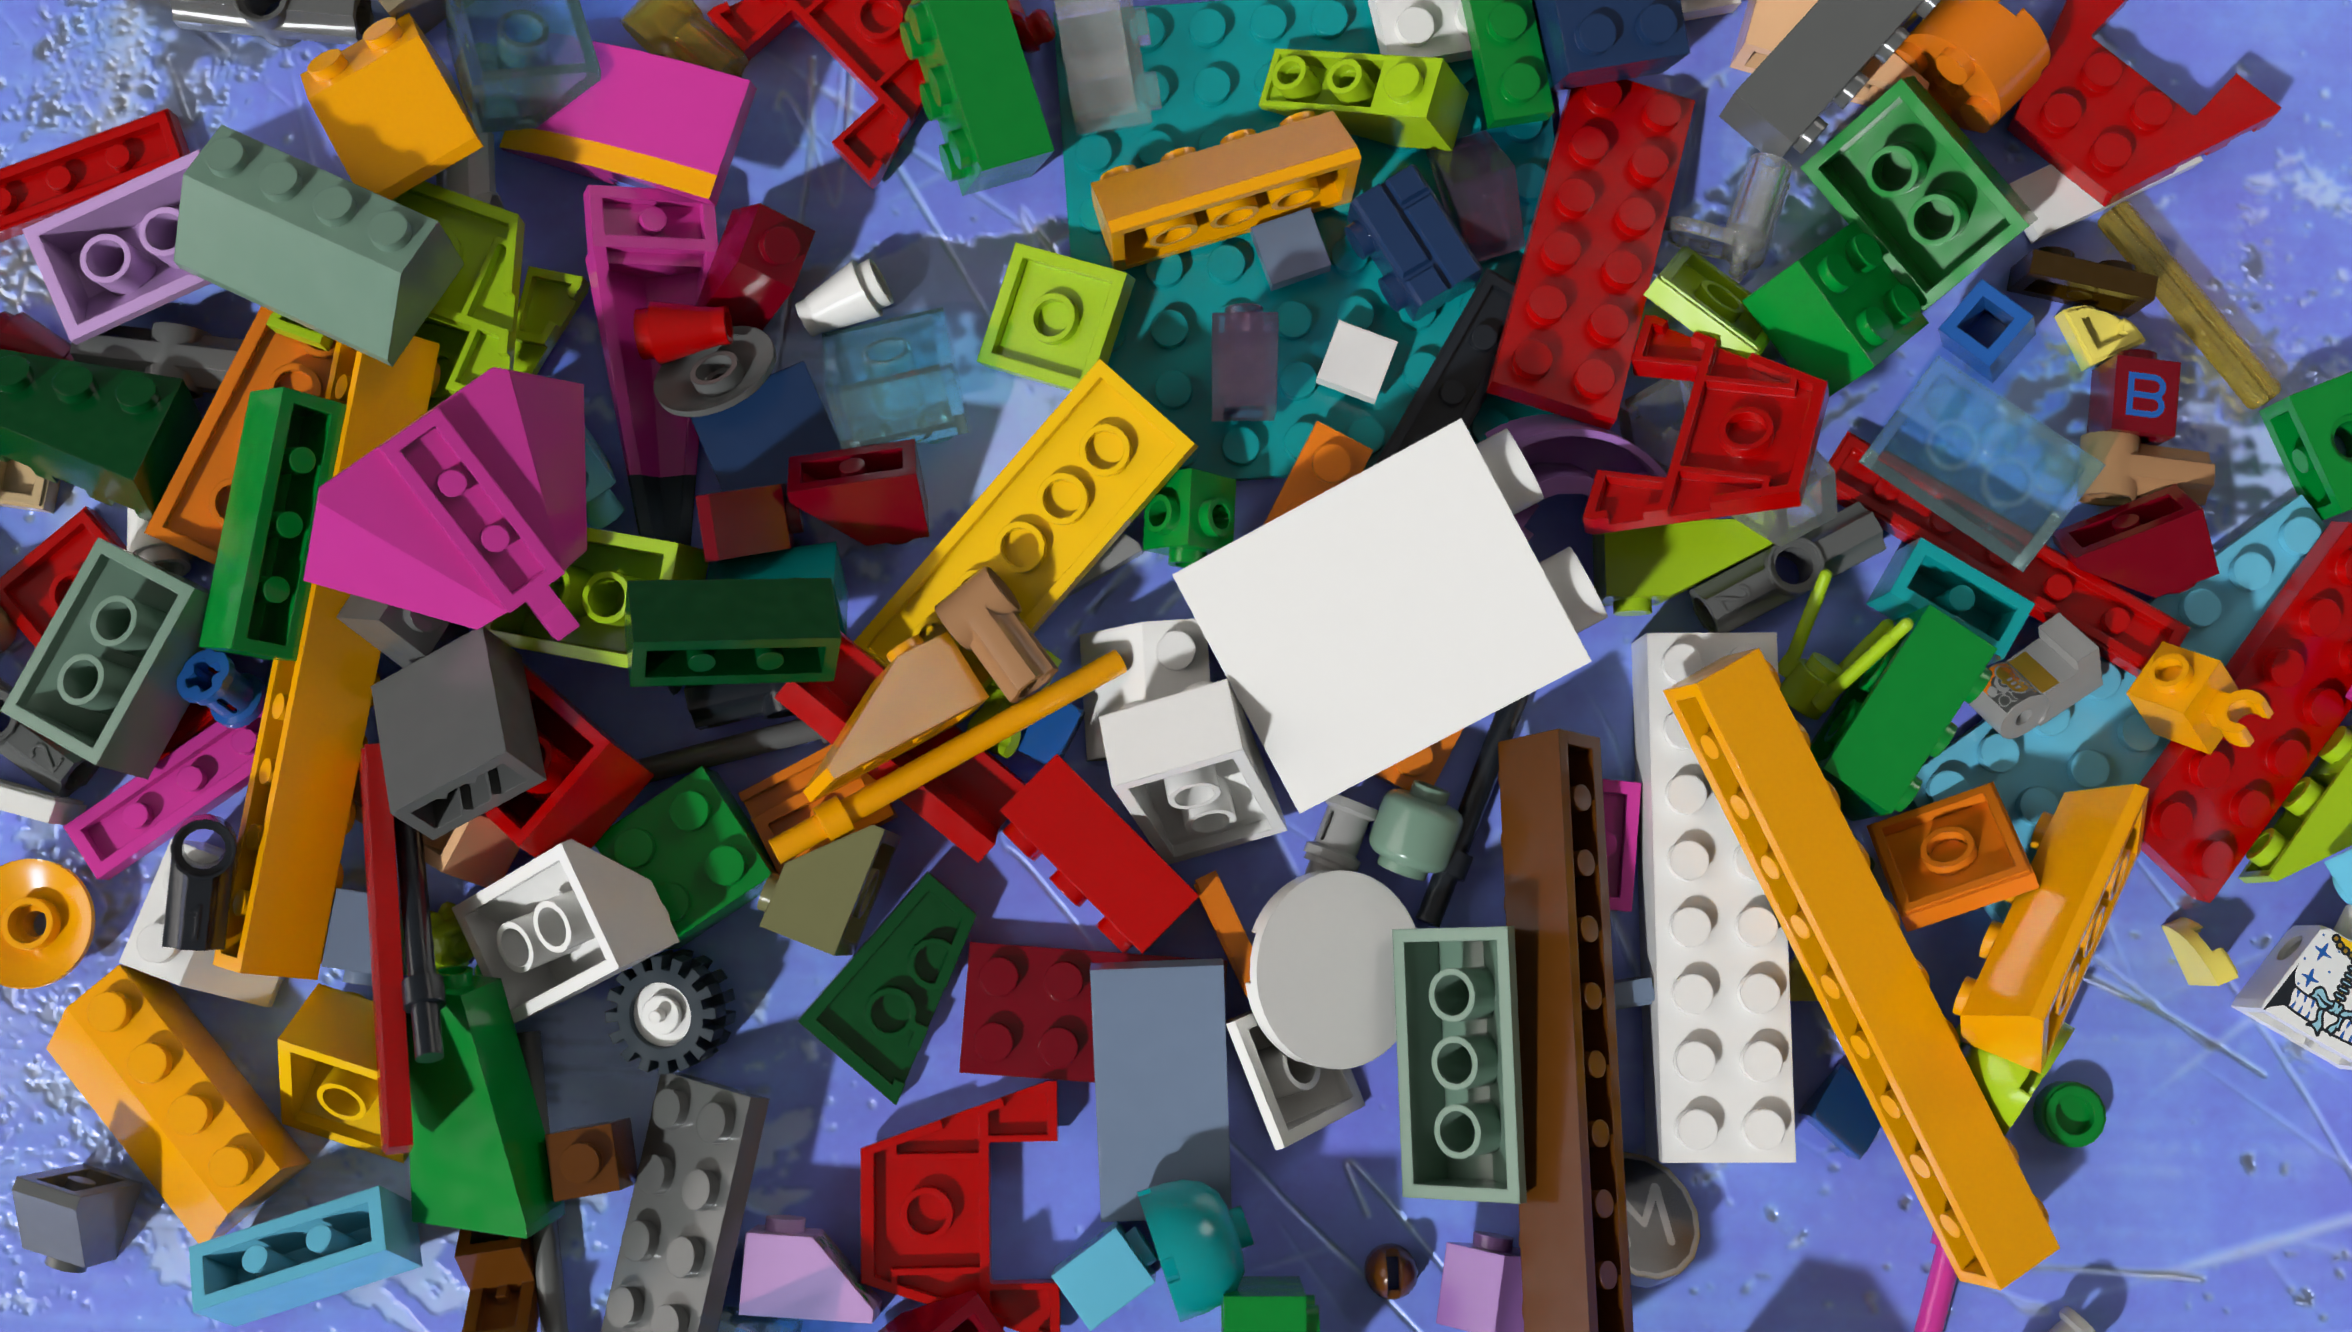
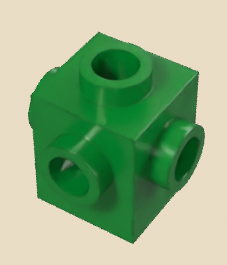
M1194 468L1178 470L1145 507L1143 550L1167 555L1168 565L1185 568L1233 542L1236 479Z

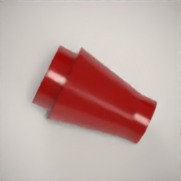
M650 301L648 308L636 309L634 312L633 328L635 342L639 355L643 360L656 359L658 364L662 365L719 345L733 343V324L727 306L707 307Z

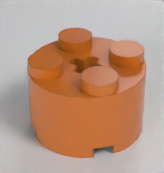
M1942 0L1926 19H1923L1910 32L1909 37L1895 53L1930 83L1928 92L1959 128L1986 133L2038 81L2042 75V70L2049 64L2050 49L2047 39L2039 24L2024 8L2014 15L2007 8L1999 4L2001 0Z

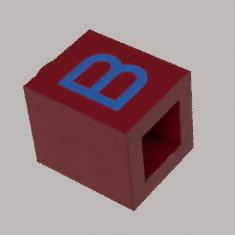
M2126 349L2119 351L2116 356L2092 370L2087 433L2097 431L2126 432L2139 436L2141 444L2155 446L2175 437L2181 362L2157 359V353L2151 350Z

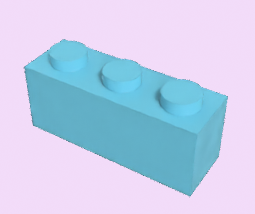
M380 1185L189 1247L193 1312L234 1327L423 1266L418 1223L412 1222L411 1201Z

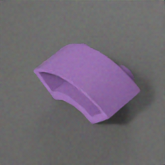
M1558 414L1532 415L1515 419L1485 433L1486 437L1489 438L1505 428L1509 430L1532 470L1544 499L1556 494H1584L1589 497L1597 469L1657 477L1667 476L1660 465L1646 452L1612 430H1606Z
M1474 1231L1472 1243H1446L1436 1319L1437 1324L1468 1332H1524L1521 1249L1513 1247L1514 1238L1496 1233Z

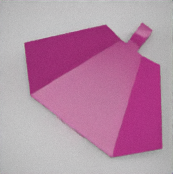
M492 367L325 482L318 489L303 580L476 630L507 612H513L526 602L549 634L559 642L580 626L549 585L564 575V571L587 551L584 384Z

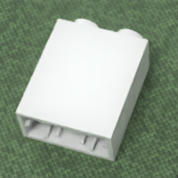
M1460 418L1172 574L1299 814L1592 662L1577 633L1608 618V615L1585 569L1570 546L1538 562L1514 515L1542 501L1544 496L1524 455L1507 428L1475 444L1465 423Z

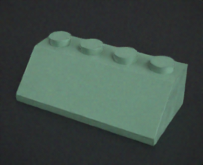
M222 124L183 174L174 262L180 269L389 366L395 364L464 266V262L439 221Z
M1514 926L1392 929L1402 1196L1408 1198L1511 1204L1527 1203Z

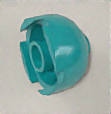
M1184 1179L1161 1183L1137 1192L1179 1321L1183 1322L1222 1305L1223 1294L1236 1291L1245 1273L1242 1249L1254 1245L1241 1205L1228 1210L1226 1203L1217 1190L1203 1182Z

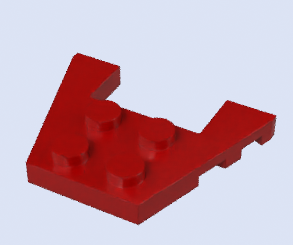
M743 0L731 6L726 1L713 7L707 13L711 23L748 61L793 21L797 20L869 93L876 103L833 140L832 144L835 151L874 189L881 182L923 108L919 86L926 82L918 59L910 60L908 58L900 34V23L906 21L904 16L911 0Z
M2066 0L2047 41L2050 49L2049 64L2042 70V75L2038 81L2020 99L2007 130L2104 207L2173 173L2179 166L2202 154L2207 156L2227 146L2232 139L2250 130L2255 132L2265 127L2281 110L2282 107L2236 73L2196 115H2192L2093 39L2124 7L2128 0Z
M1645 315L1631 359L1634 376L1694 382L1667 476L1657 477L1597 469L1582 518L1585 532L1588 534H1603L1801 506L1829 400L1828 382L1751 353L1748 359L1718 348L1717 339L1697 331L1690 337L1669 329L1668 320L1655 315Z
M1058 1080L1043 1081L860 1148L862 1284L924 1304H930L975 1290L1003 1329L1007 1327L1019 1332H1061V1290L1053 1279H992L991 1142L1058 1141Z

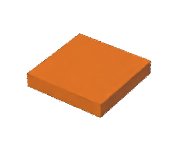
M1994 782L1866 826L1907 932L2040 888Z

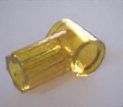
M638 0L620 19V23L626 31L648 53L692 63L741 78L744 69L749 63L746 55L703 18V13L693 0Z

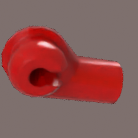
M1007 0L1023 51L1027 53L1040 51L1041 44L1048 43L1055 38V28L1045 10L1036 9L1026 16L1019 0Z

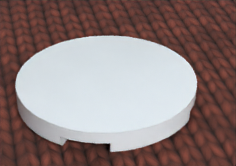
M1329 870L1307 873L1279 889L1270 898L1256 919L1252 929V933L1256 935L1250 957V982L1245 983L1247 997L1253 1015L1262 1032L1278 1050L1295 1061L1327 1069H1349L1373 1061L1396 1042L1392 929H1416L1403 903L1383 883L1354 871Z

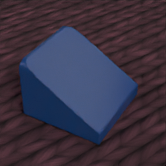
M1068 704L1021 730V738L1016 750L1045 765L1056 754L1063 759L1084 719L1085 711L1073 704Z
M1838 1064L1798 1111L1804 1119L1845 1155L1858 1160L1868 1151L1881 1128V1124L1858 1078L1842 1064Z

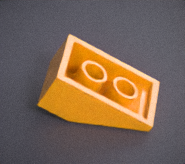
M409 12L398 19L387 17L375 22L364 32L363 39L342 51L340 49H330L321 53L309 63L307 71L300 74L307 98L352 182L387 199L393 200L484 147L450 71Z

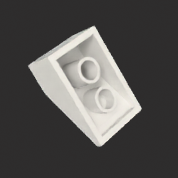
M1228 679L1217 682L1202 681L1193 683L1180 693L1153 701H1132L1123 705L1116 712L1099 716L1112 788L1157 854L1168 865L1288 831L1285 818L1246 715Z

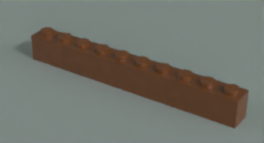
M1554 729L1498 742V781L1500 785L1502 821L1501 845L1503 849L1505 888L1504 910L1506 913V926H1514L1527 1196V1203L1519 1204V1246L1521 1249L1524 1332H1634L1601 745L1599 737L1563 729Z

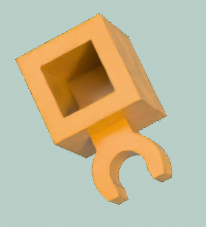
M2163 641L2126 692L2153 734L2210 755L2223 736L2233 745L2250 747L2254 739L2246 726L2237 723L2238 720L2248 714H2256L2270 719L2274 713L2260 693L2247 689L2239 690L2221 660Z

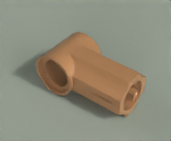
M2118 431L2089 432L2080 437L2075 495L2077 501L2097 506H2120L2176 484L2200 506L2206 504L2207 496L2213 488L2215 481V464L2211 462L2209 452L2141 444L2139 436Z
M983 567L935 606V611L946 629L966 650L975 653L1009 702L1016 704L1038 692L1059 671L1049 654L1020 617L1019 613L1022 612V607L1005 582L990 567Z

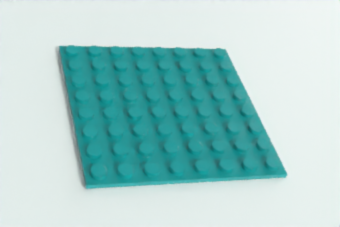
M1221 0L1053 12L1054 28L1056 31L1055 45L1070 257L1113 269L1094 210L1090 184L1099 181L1100 176L1106 171L1122 165H1134L1136 169L1156 164L1160 162L1161 157L1166 153L1182 147H1194L1196 151L1219 145L1225 136L1238 130L1254 129L1256 133L1280 127V123L1288 116L1263 110L1258 105L1275 48L1380 54L1368 0ZM1472 58L1447 63L1469 93L1453 151L1396 147L1350 134L1358 146L1362 158L1352 201L1374 186L1384 183L1389 177L1411 164H1415L1483 268L1477 284L1470 290L1450 302L1444 303L1440 308L1418 321L1413 322L1404 308L1398 312L1391 308L1378 284V279L1383 277L1371 256L1362 260L1350 245L1344 228L1349 225L1347 215L1351 202L1313 213L1331 262L1330 271L1271 291L1250 235L1251 232L1123 270V272L1130 274L1136 280L1107 365L1199 446L1178 470L1194 468L1236 479V481L1287 478L1316 421L1373 449L1364 470L1374 466L1487 268L1516 284L1554 144L1552 115L1545 121L1488 129L1474 60ZM1339 320L1398 341L1375 404L1316 383L1319 370ZM1489 393L1468 431L1475 444H1478L1487 439L1486 432L1499 425L1527 416L1554 413Z

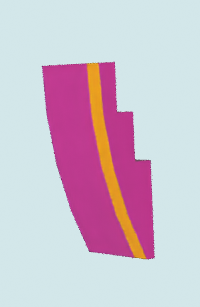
M539 33L499 147L503 151L613 185H617L619 181L640 188H657L716 206L757 88L751 80L692 63L586 39Z

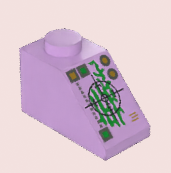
M766 1216L765 1225H757L746 1232L739 1315L872 1324L881 1314L882 1299L871 1286L861 1283V1274L823 1229L805 1228V1217Z

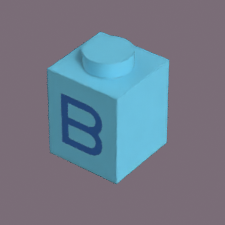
M1115 1221L1055 1266L1051 1277L1091 1332L1155 1283L1156 1272L1151 1267V1264L1158 1260V1256L1136 1226L1126 1232L1120 1222Z

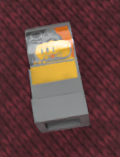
M2057 613L2038 627V639L2007 661L1988 667L1992 671L1990 681L1982 693L1969 704L2003 738H2018L2036 726H2042L2103 685L2099 647L2060 613Z

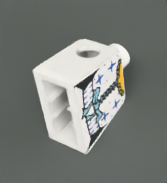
M2352 905L2345 906L2333 930L2322 925H2295L2290 928L2235 997L2231 1005L2234 1009L2335 1067L2345 1070H2352Z

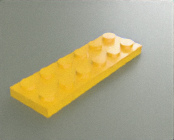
M1099 359L854 642L886 668L890 664L886 656L887 653L905 640L920 635L925 643L948 631L938 617L935 606L985 566L990 567L1012 591L1022 607V612L1019 613L1020 617L1034 634L1199 446L1104 361ZM950 634L985 689L993 678L975 653L966 650Z

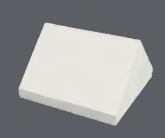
M1252 1010L1225 1020L1227 1030L1275 1150L1286 1148L1365 1106L1351 1068H1321L1295 1061L1286 1056L1262 1032Z

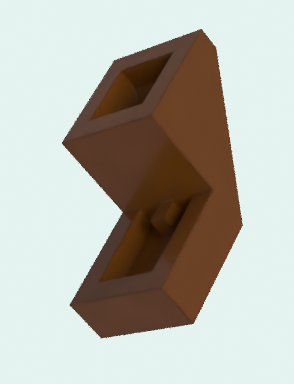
M460 1229L454 1257L470 1289L462 1332H537L539 1306L532 1236L524 1239Z

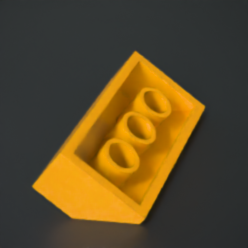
M1303 111L1285 118L1280 123V127L1256 133L1254 129H1242L1225 136L1219 145L1199 151H1196L1194 147L1178 148L1162 156L1159 163L1136 169L1134 165H1122L1112 168L1103 173L1099 181L1090 183L1092 202L1112 267L1115 270L1123 271L1249 233L1253 226L1309 207L1312 213L1352 202L1362 158L1358 146L1334 111L1316 115L1314 111Z
M2128 784L2064 792L2054 814L2045 811L2041 814L2030 843V847L2037 850L2031 866L2040 888L2005 899V902L2012 905L2004 923L1995 920L1990 923L1979 952V957L1986 959L1978 979L1969 976L1964 979L1953 1006V1013L1960 1016L1961 1042L2012 1061L2040 1074L2042 1073L2141 851L2149 788L2138 784Z
M119 964L65 1009L46 1049L198 1244L224 1236L311 1163L309 1158L168 981Z

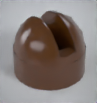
M1386 1243L1377 1246L1369 1253L1364 1265V1274L1368 1285L1378 1296L1385 1299H1399L1409 1294L1416 1285L1418 1267L1415 1259L1407 1249L1398 1244ZM1398 1256L1399 1288L1388 1290L1386 1257Z

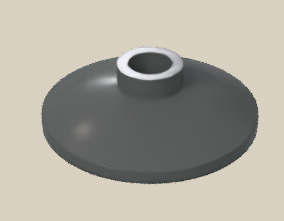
M733 326L732 344L719 345L662 364L654 381L655 396L666 411L677 416L700 417L726 410L751 396L769 378L777 358L775 346L770 337L760 329L750 326Z

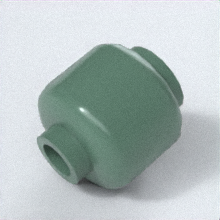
M1413 780L1410 790L1397 788L1387 791L1383 796L1369 834V843L1372 849L1379 854L1377 864L1399 875L1420 881H1425L1428 873L1444 871L1449 865L1463 827L1462 815L1455 808L1447 804L1450 792L1419 780Z

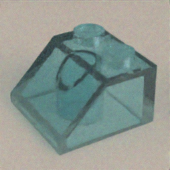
M446 0L447 42L463 101L477 133L537 128L601 80V69L579 0Z
M943 307L822 333L826 397L842 449L915 439L916 444H940L952 439L956 435L969 433L964 398Z

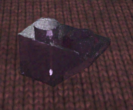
M1240 303L1225 307L1224 313H1212L1210 341L1211 421H1274L1277 408L1278 312H1264V308L1260 305Z

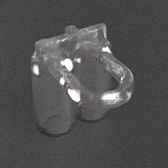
M1752 154L1725 227L1694 218L1671 216L1666 218L1662 234L1663 238L1679 249L1684 245L1700 255L1727 261L1731 265L1728 273L1734 281L1740 283L1749 270L1759 268L1766 259L1791 188L1789 179L1793 170L1792 165L1784 158L1774 154ZM1679 231L1688 232L1713 240H1717L1720 242H1724V245L1712 243L1708 240L1692 238L1682 234Z

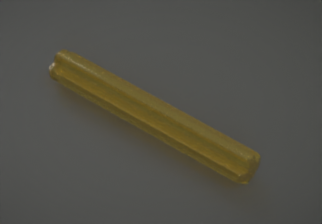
M2125 200L2101 216L2097 222L2098 227L2124 259L2137 267V272L2159 276L2155 296L2246 407L2253 410L2273 399L2282 390L2279 381L2135 207Z

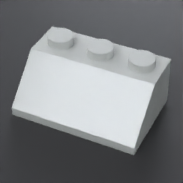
M573 839L558 844L452 907L482 975L501 978L514 1024L560 1004L680 942L671 924L669 913L662 904L651 880Z

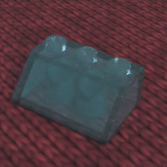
M1937 355L1859 460L1861 464L2022 572H2024L2106 466L1939 355Z

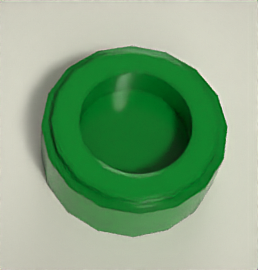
M2055 1081L2045 1086L2036 1096L2033 1106L2034 1122L2039 1132L2050 1142L2070 1148L2084 1147L2094 1142L2103 1132L2106 1122L2105 1106L2100 1096L2089 1086L2078 1082Z

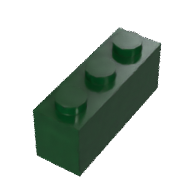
M831 578L657 579L627 581L624 628L630 687L834 681L841 643V632Z

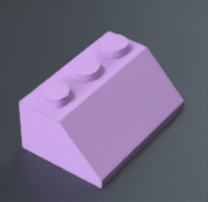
M199 149L22 229L70 342L76 345L211 284V282L180 269L174 262L183 174L201 152Z

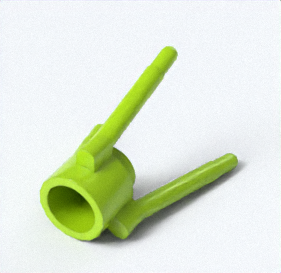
M1829 569L1820 571L1789 648L1778 663V673L1785 677L1781 683L1780 690L1786 702L1801 714L1814 720H1819L1822 714L1826 713L1843 691L1894 647L1914 626V622L1910 618L1902 619L1895 626L1891 619L1882 620L1838 665L1817 652H1813L1808 659L1801 658L1832 579V572Z

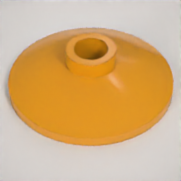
M21 859L1 865L0 985L15 989H33L55 983L67 976L78 966L91 945L95 930V909L91 895L82 880L75 873L56 862L43 859ZM42 912L46 917V928L42 935H38L34 930V920Z

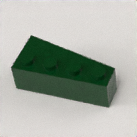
M0 349V460L7 463L12 459L29 466L35 475L54 483H58L59 480L68 482L86 490L90 498L113 506L116 502L135 510L139 518L150 522L203 419L184 380Z

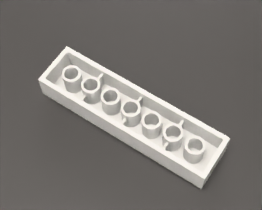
M1777 632L1646 633L1631 643L1635 782L1642 783L1637 837L1641 977L1652 978L1655 1000L1652 1001V1004L1642 1006L1646 1156L1661 1163H1796L1788 939L1663 690L1724 656L1755 648H1760L1765 660L1778 673Z

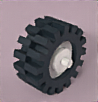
M682 949L673 952V950L655 954L632 966V968L622 971L615 979L621 986L610 989L606 1000L617 1003V1006L605 1011V1022L618 1021L620 1030L608 1035L613 1045L624 1040L626 1041L628 1047L620 1055L627 1062L641 1058L637 1069L648 1073L659 1068L658 1075L671 1074L677 1070L682 1071L712 1057L719 1051L717 1046L727 1042L731 1032L725 1030L724 1027L735 1022L736 1011L726 1010L725 1003L735 1000L733 988L722 992L719 983L728 977L722 969L710 972L708 968L713 960L707 956L702 955L692 958L694 951Z

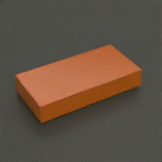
M1215 870L1196 879L1193 887L1199 895L1201 904L1247 997L1245 983L1250 982L1252 945Z

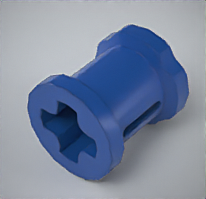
M212 649L197 652L185 662L182 671L177 677V690L180 696L190 703L206 705L211 709L214 719L227 728L238 729L247 726L257 719L263 711L267 688L263 681L250 673H239L235 670V665L231 658L223 652H215ZM208 667H212L213 669L218 671V673H213L208 669ZM227 705H232L237 709V711H233Z

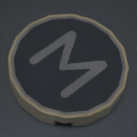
M1623 1152L1631 1285L1649 1288L1670 1281L1679 1275L1695 1258L1700 1240L1698 1212L1686 1187L1669 1168L1648 1156Z

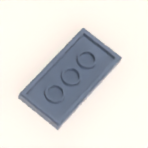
M1223 958L1091 963L1090 980L1101 1222L1146 1220L1137 1192L1161 1183L1181 1179L1203 1182L1219 1192L1228 1210L1232 1209Z

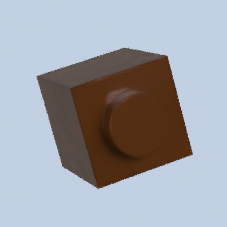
M631 1118L567 1128L545 1135L554 1202L619 1191L635 1184L638 1168Z

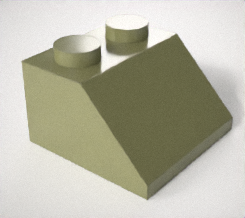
M870 825L786 862L781 874L772 872L763 886L757 909L765 913L759 926L833 956L854 955L901 836L878 826Z

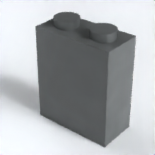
M484 626L478 630H472L371 686L390 814L430 839L435 840L547 780L522 655Z

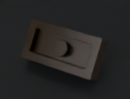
M2045 246L2033 249L2011 267L2006 291L2072 306H2093L2094 309L2129 318L2155 300L2159 276L2137 272V267L2126 261L2105 260L2097 263L2075 258V253L2066 248Z

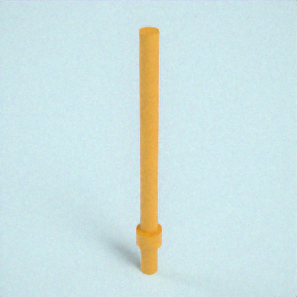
M1114 649L846 798L839 800L837 796H834L812 808L815 815L768 840L778 861L782 864L827 838L831 843L855 831L853 824L1126 673L1127 668L1122 657Z

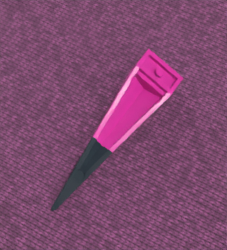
M588 184L583 193L588 252L585 261L638 534L641 537L691 546L699 436L690 417L669 413L657 400L654 393V381L662 365L658 364L656 359L643 360L640 357L635 342L633 317L636 309L648 308L650 301L696 305L718 248L715 206L657 188ZM683 685L668 686L674 696L678 694Z

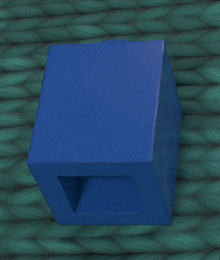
M1983 279L1975 285L1938 328L1942 346L1992 383L2036 335L2034 316Z

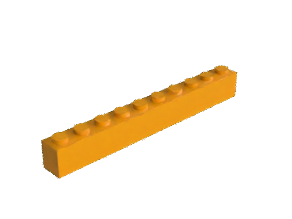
M414 336L395 364L389 366L336 341L325 399L347 404L333 477L427 413L430 397L435 393L440 381L441 370L440 365L437 363L439 343ZM312 583L297 660H273L237 839L226 946L224 950H215L213 965L243 974L318 980L329 929L328 923L332 902L335 898L336 888H342L344 872L340 860L345 835L351 831L356 817V805L352 798L357 772L360 770L361 748H364V744H368L365 731L369 710L374 705L371 686L380 681L377 669L381 651L336 618L351 594Z
M1760 648L1724 656L1663 690L1959 1281L2002 1290L2060 1249L2048 1224V1212L2042 1202L2032 1193L2019 1167L2020 1160L2016 1148L2003 1135L1959 1047V1035L1952 1023L1944 1017L1930 989L1929 975L1920 961L1914 957L1900 929L1899 915L1894 906L1884 897L1870 869L1871 863L1866 849L1855 839L1841 812L1839 795L1832 784L1824 778L1810 750L1811 742L1805 728L1794 718L1780 690L1781 682L1778 673L1765 660Z

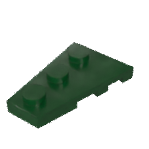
M927 871L798 1017L797 1021L893 1104L897 1105L907 1076L925 1039L945 987H947L977 916L976 912Z

